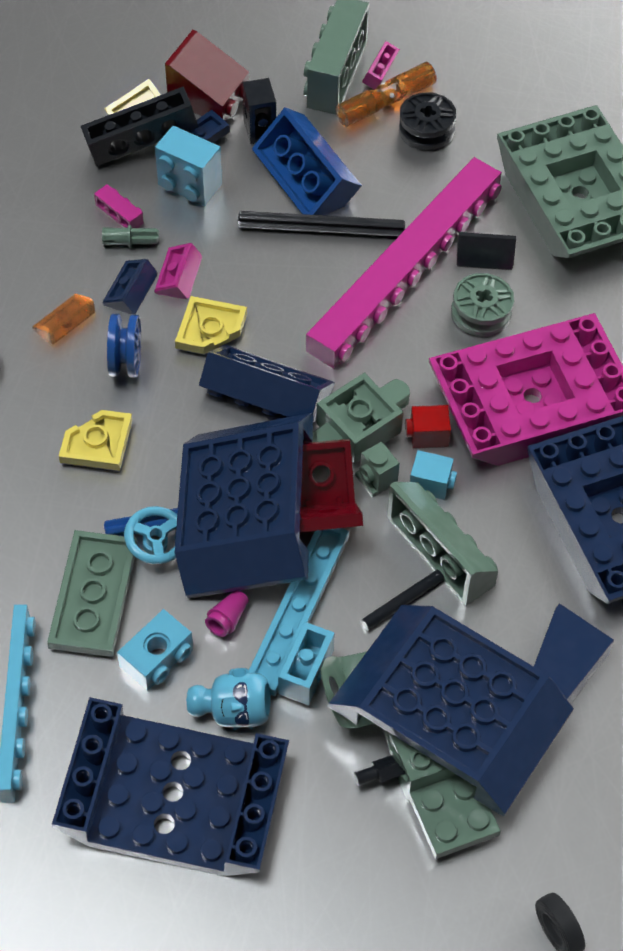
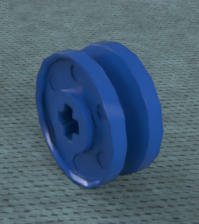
M111 314L107 335V368L110 377L119 376L122 364H126L127 373L130 378L138 377L142 337L139 315L130 316L127 328H123L120 314Z

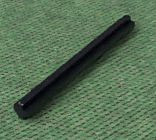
M240 211L238 214V226L240 228L399 236L405 230V221L396 219Z

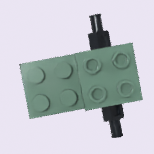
M384 730L390 756L372 762V767L353 773L358 786L377 779L380 782H384L396 777L398 778L407 802L412 804L435 859L500 835L501 830L492 810L474 799L476 786Z

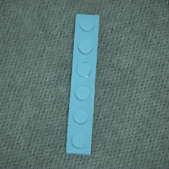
M337 528L314 532L307 547L309 550L308 580L290 583L251 664L249 673H260L265 676L269 683L270 695L276 696L278 692V676L304 621L310 623L348 541L349 531L346 529Z
M14 605L0 746L1 803H15L16 791H21L23 776L22 770H18L19 758H24L25 739L21 738V728L27 727L28 709L23 707L24 696L30 695L31 688L30 676H26L27 666H32L33 647L29 646V637L35 636L36 631L35 617H30L27 605Z

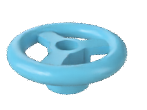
M159 506L146 507L134 513L128 520L124 530L125 543L131 554L149 564H164L176 558L174 553L175 546L169 552H164L168 545V533L177 526V514L168 508ZM149 516H162L169 519L161 526L149 527L139 523L142 519ZM134 533L143 536L142 546L146 552L141 550L135 543ZM158 536L160 539L154 540L151 537Z

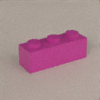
M385 41L363 78L362 83L376 91L400 49Z
M106 184L94 193L95 205L122 227L132 225V228H139L144 224L142 210L131 204L129 199L121 196L115 188H111Z

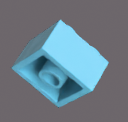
M172 126L155 146L158 185L167 191H173L184 196L189 201L206 206L222 186L221 147L176 126Z

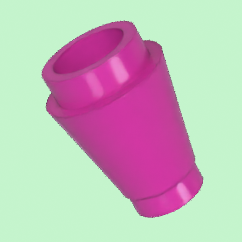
M233 591L207 612V618L205 619L207 628L219 637H225L227 634L233 633L246 605L249 603L248 597L242 591Z

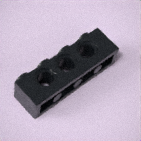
M183 86L80 127L96 166L157 144L172 126L187 132L199 126Z

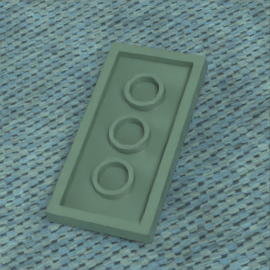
M74 530L47 641L49 649L113 657L135 556L131 554L126 546L124 536ZM134 538L135 543L138 546L137 538Z

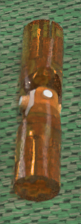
M423 62L381 83L374 90H366L337 104L335 107L336 115L340 123L348 127L378 112L385 106L392 105L437 82L436 72L429 62ZM395 83L396 90L393 89L390 85Z

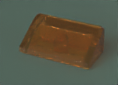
M74 294L32 326V329L50 345H54L95 313L94 301L89 297Z

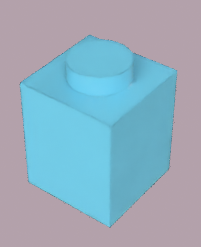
M417 450L410 482H418L425 491L429 490L435 498L445 500L447 490L454 489L457 472L452 471L454 458Z

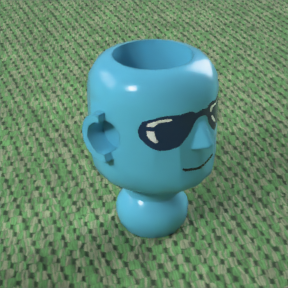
M247 668L231 669L229 673L218 676L210 689L202 685L190 687L187 691V710L190 715L195 717L212 713L215 722L222 727H233V730L241 727L253 729V727L264 724L269 717L271 699L268 680L260 673H249Z

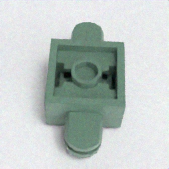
M365 372L317 402L316 424L319 428L313 431V442L349 439L352 462L355 464L361 460L362 452L380 442L385 444L401 433L402 409L409 405L410 389L408 385L402 380L394 379L379 388Z

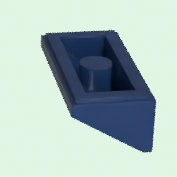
M149 260L125 261L102 304L127 314H136L158 274Z

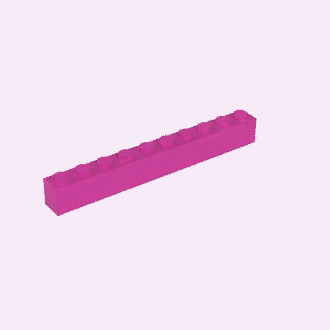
M473 157L307 332L306 352L333 369L341 361H346L350 357L353 348L359 342L362 343L366 340L371 328L376 323L380 324L385 319L388 310L393 305H398L401 302L408 288L416 286L421 278V274L426 269H431L435 265L438 256L443 251L446 252L450 249L459 232H465L469 227L470 221L475 216L479 217L483 213L486 204L491 199L495 200L502 189V185H500L502 172Z

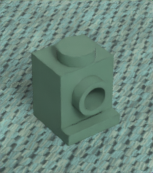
M380 442L361 453V467L355 472V476L369 494L374 497L390 488V484L393 482H398L400 463L384 443Z

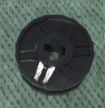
M422 92L410 96L400 107L399 134L402 140L409 146L419 150L443 148L451 142L455 135L456 108L452 101L437 93Z

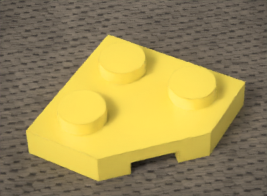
M190 296L175 340V348L205 354L240 337L247 316V307Z
M100 410L91 416L92 419L79 427L75 425L65 431L59 452L60 463L120 471L132 425V414Z

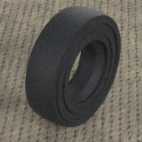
M554 892L538 899L535 903L536 914L544 933L557 951H583L586 943L582 929L566 902Z

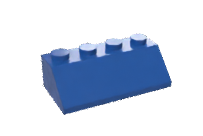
M283 108L252 148L302 214L325 216L343 208L362 186L304 114L289 108Z

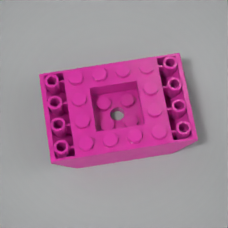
M595 313L429 358V364L472 458L496 466L528 458L527 448L529 445L623 416V365ZM527 395H534L538 397L540 401L536 403H531L529 401H526L524 397Z

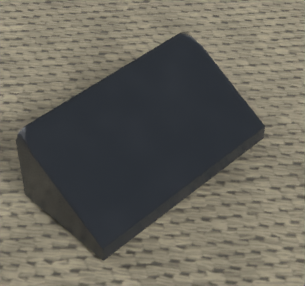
M459 232L456 265L459 267L512 270L516 236Z

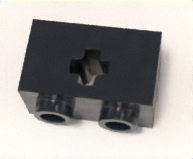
M269 78L242 82L243 121L250 144L257 143L276 118V99Z

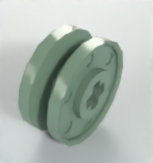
M475 273L466 276L457 283L453 293L451 305L452 319L457 327L465 333L477 337H490L499 334L510 322L515 302L514 292L509 284L498 276L489 273Z

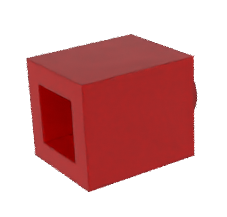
M448 405L412 406L411 418L405 419L406 437L412 438L413 449L449 447L451 425Z

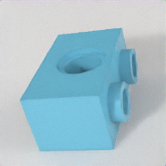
M163 609L117 652L119 667L148 691L154 684H161L169 675L170 669L178 661L181 663L190 656L193 650L192 632ZM155 649L165 650L162 654L154 655L151 653Z
M305 621L303 622L278 676L279 695L308 706L310 705L321 680L323 661L325 658L331 657L334 651V632Z

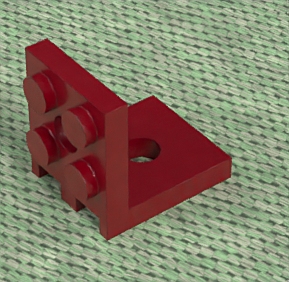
M342 439L303 443L300 532L363 526V514L355 503L350 440ZM319 465L327 466L330 470L328 479L323 482H318L312 477L313 470Z

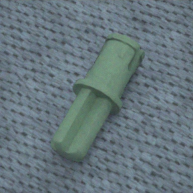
M132 225L121 228L103 227V246L128 245L129 248H132V244H158L159 230L156 228H132Z

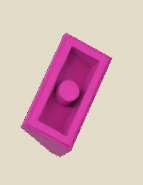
M192 243L168 248L154 290L156 294L180 299H188L190 297L202 260L201 253Z

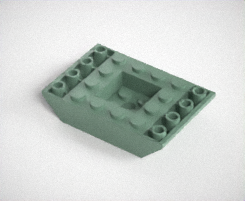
M597 105L497 133L505 175L553 256L571 258L623 242V145ZM580 193L586 196V198L581 199L573 195Z

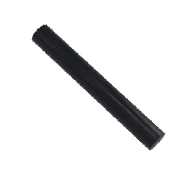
M438 569L361 619L363 627L367 631L397 612L401 605L409 604L444 580L442 572Z

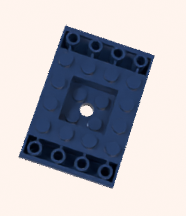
M623 416L529 445L527 448L538 495L589 593L607 604L623 599V523L615 522L612 519L614 514L623 515Z

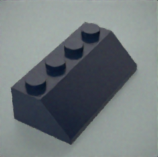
M228 345L208 351L199 386L206 388L207 393L216 397H224L226 395L235 398L234 402L239 405L261 407L262 412L270 416L278 417L281 414L292 417L312 413L313 423L316 421L317 402L330 395L335 385V382Z

